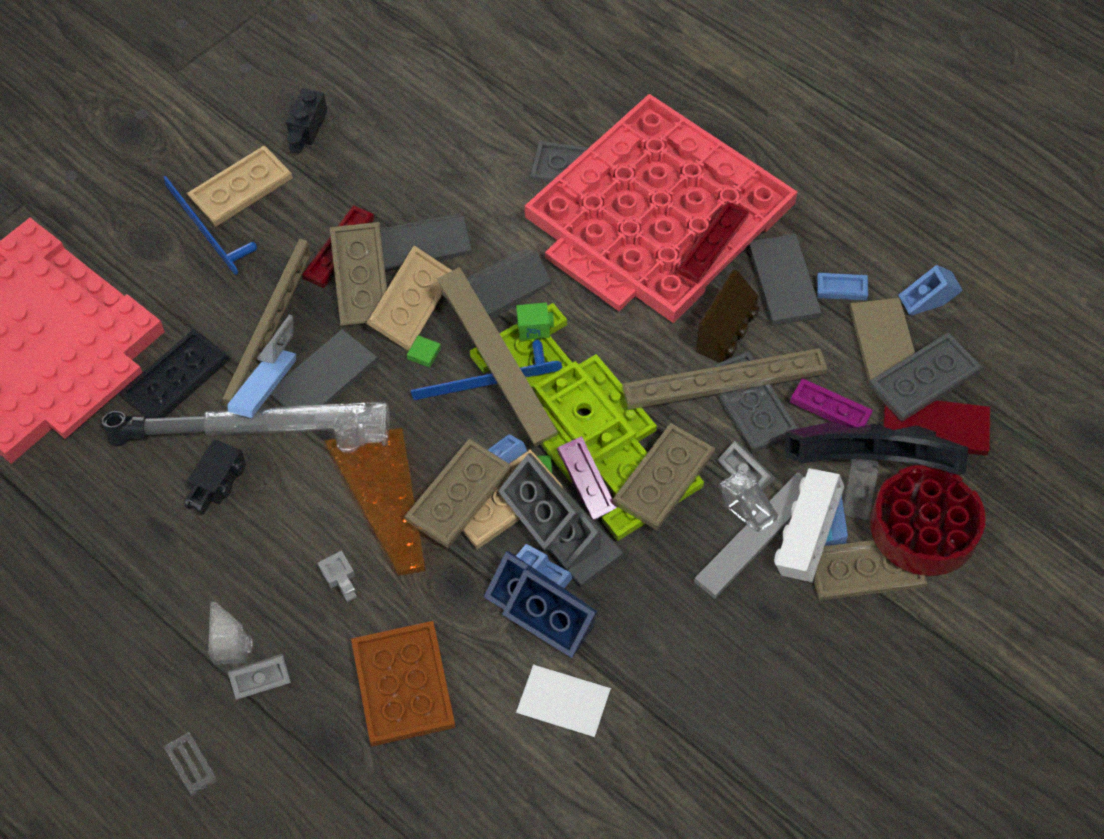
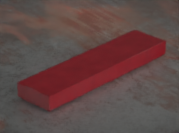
M727 201L678 266L677 273L699 284L748 218L749 211Z
M353 205L338 226L372 223L374 214ZM331 236L302 274L304 280L322 288L326 287L335 274Z

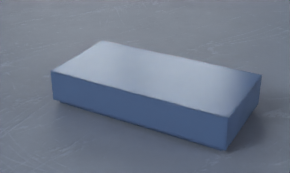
M818 273L817 298L867 300L868 277L867 275Z

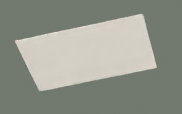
M533 665L516 713L595 737L611 688Z

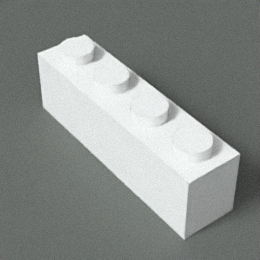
M809 468L806 477L801 479L799 498L792 505V518L789 525L787 524L784 528V541L781 549L776 551L774 559L775 565L782 576L813 582L844 489V484L839 474Z

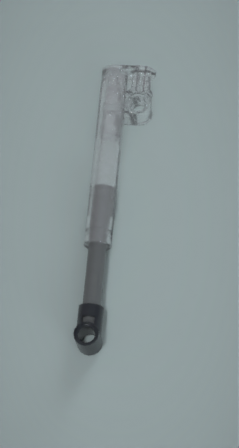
M388 402L259 408L253 418L230 413L228 410H219L218 412L216 410L205 411L203 416L148 418L146 415L125 416L120 411H112L103 417L102 424L109 443L115 446L123 445L130 439H147L149 435L205 432L207 437L218 435L232 436L334 430L338 449L349 453L357 450L360 446H365L366 443L382 442L383 446H388L390 413Z

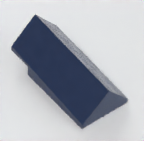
M505 552L484 598L504 610L502 615L573 658L594 628L597 611L511 552Z

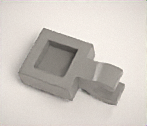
M342 551L318 562L319 569L330 588L338 585L347 602L357 598L354 592L355 589L349 580L355 577V574Z

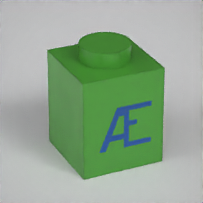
M547 302L516 305L520 340L550 338V327H554L553 312H548Z

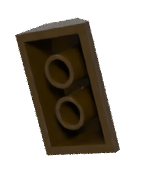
M735 269L732 270L699 323L696 353L718 363L725 361L728 356L732 357L738 345L736 342L739 338L743 339L749 328L747 324L750 319L755 320L760 310V307L757 306L759 295Z

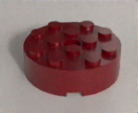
M923 465L901 469L896 475L883 483L875 500L870 516V529L873 540L881 553L890 562L905 571L924 576H938L951 573L962 567L971 558L983 535L986 516L978 493L975 490L972 491L962 482L963 478L957 474Z

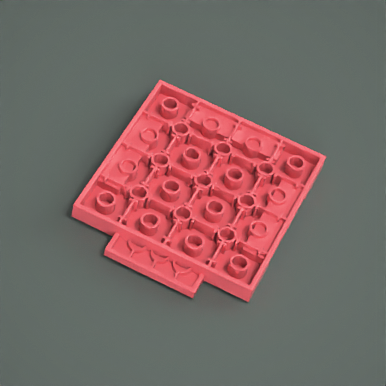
M648 94L525 205V218L557 240L545 252V258L613 308L620 311L636 296L674 323L705 293L706 286L762 231L767 232L796 203L797 191L657 98ZM727 201L749 211L748 218L699 284L677 273L678 266Z
M32 218L27 219L0 241V455L11 464L52 428L64 439L72 434L142 373L141 367L133 359L165 332L161 320L128 294L124 296L67 251L61 241Z

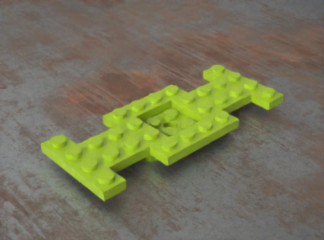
M554 303L547 306L548 312H553L554 327H550V335L567 326L566 317ZM518 323L501 332L500 336L519 368L535 365L532 348L534 340L542 342L545 363L551 361H560L562 363V368L559 371L525 377L558 432L557 436L540 445L551 456V459L567 479L573 483L557 448L582 436L606 487L615 497L647 455L646 450L639 441L654 433L657 425L642 408L628 410L622 384L597 354L580 364L576 361L572 363L551 336L550 338L520 340ZM475 347L470 350V357L483 373L490 371L478 349ZM581 408H586L591 413L587 416H581L577 411ZM699 475L679 502L704 487V481ZM619 507L602 517V523L617 541L645 524Z

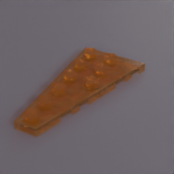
M396 428L325 440L330 454L397 574L405 575L425 571L419 529L405 521V515L415 503L403 429Z

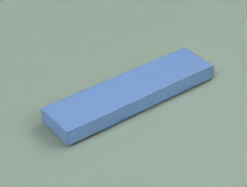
M283 350L273 364L262 361L228 403V412L253 418L295 363L296 353Z

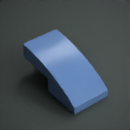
M525 544L516 555L562 588H565L572 580L569 571L550 562L546 554L528 544Z

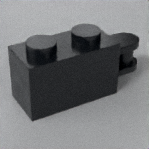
M305 88L301 89L286 121L288 129L287 141L289 143V150L292 153H300L305 144H313L327 113L324 92Z
M213 439L187 480L191 491L185 500L184 507L187 509L194 508L197 510V513L202 515L206 512L211 502L220 505L224 497H228L231 493L237 476L242 475L245 470L246 462L242 450Z

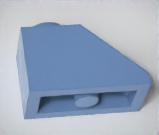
M936 265L900 293L899 297L908 314L914 315L944 306L963 290L952 271Z

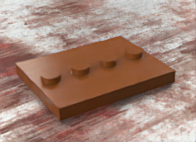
M433 621L351 638L371 747L456 728Z

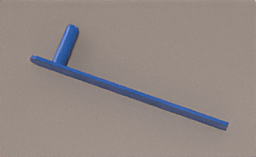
M164 176L166 187L234 275H237L238 271L233 262L256 251V244L250 242L226 254L172 183Z
M534 340L532 348L535 365L521 367L520 369L525 377L559 371L562 368V363L560 361L545 363L542 342ZM492 374L413 389L411 394L414 400L496 384L497 382Z

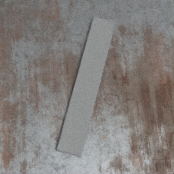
M797 472L695 577L694 583L716 599L791 520L792 505L799 498V486L804 476Z

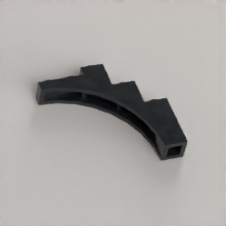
M829 422L786 431L785 457L800 463L832 459L898 461L928 466L961 475L966 473L968 447L937 437L935 431L918 425L893 430L876 423L851 428L837 422Z

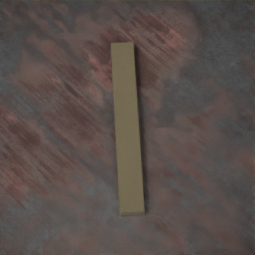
M299 239L222 398L227 412L228 403L261 363L260 360H257V357L275 333L309 262L311 253L306 240Z
M459 267L437 278L442 290L533 445L536 447L557 436L556 428L461 268Z
M818 348L623 383L622 390L628 410L823 375L827 374L828 368L821 349Z

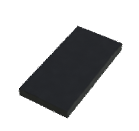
M192 329L119 394L125 402L141 415H146L148 418H164L230 359L215 344L197 330Z

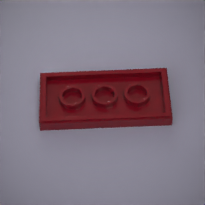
M936 400L901 422L884 403V427L896 430L918 425L935 431L937 437L968 447V454L988 456L990 407Z

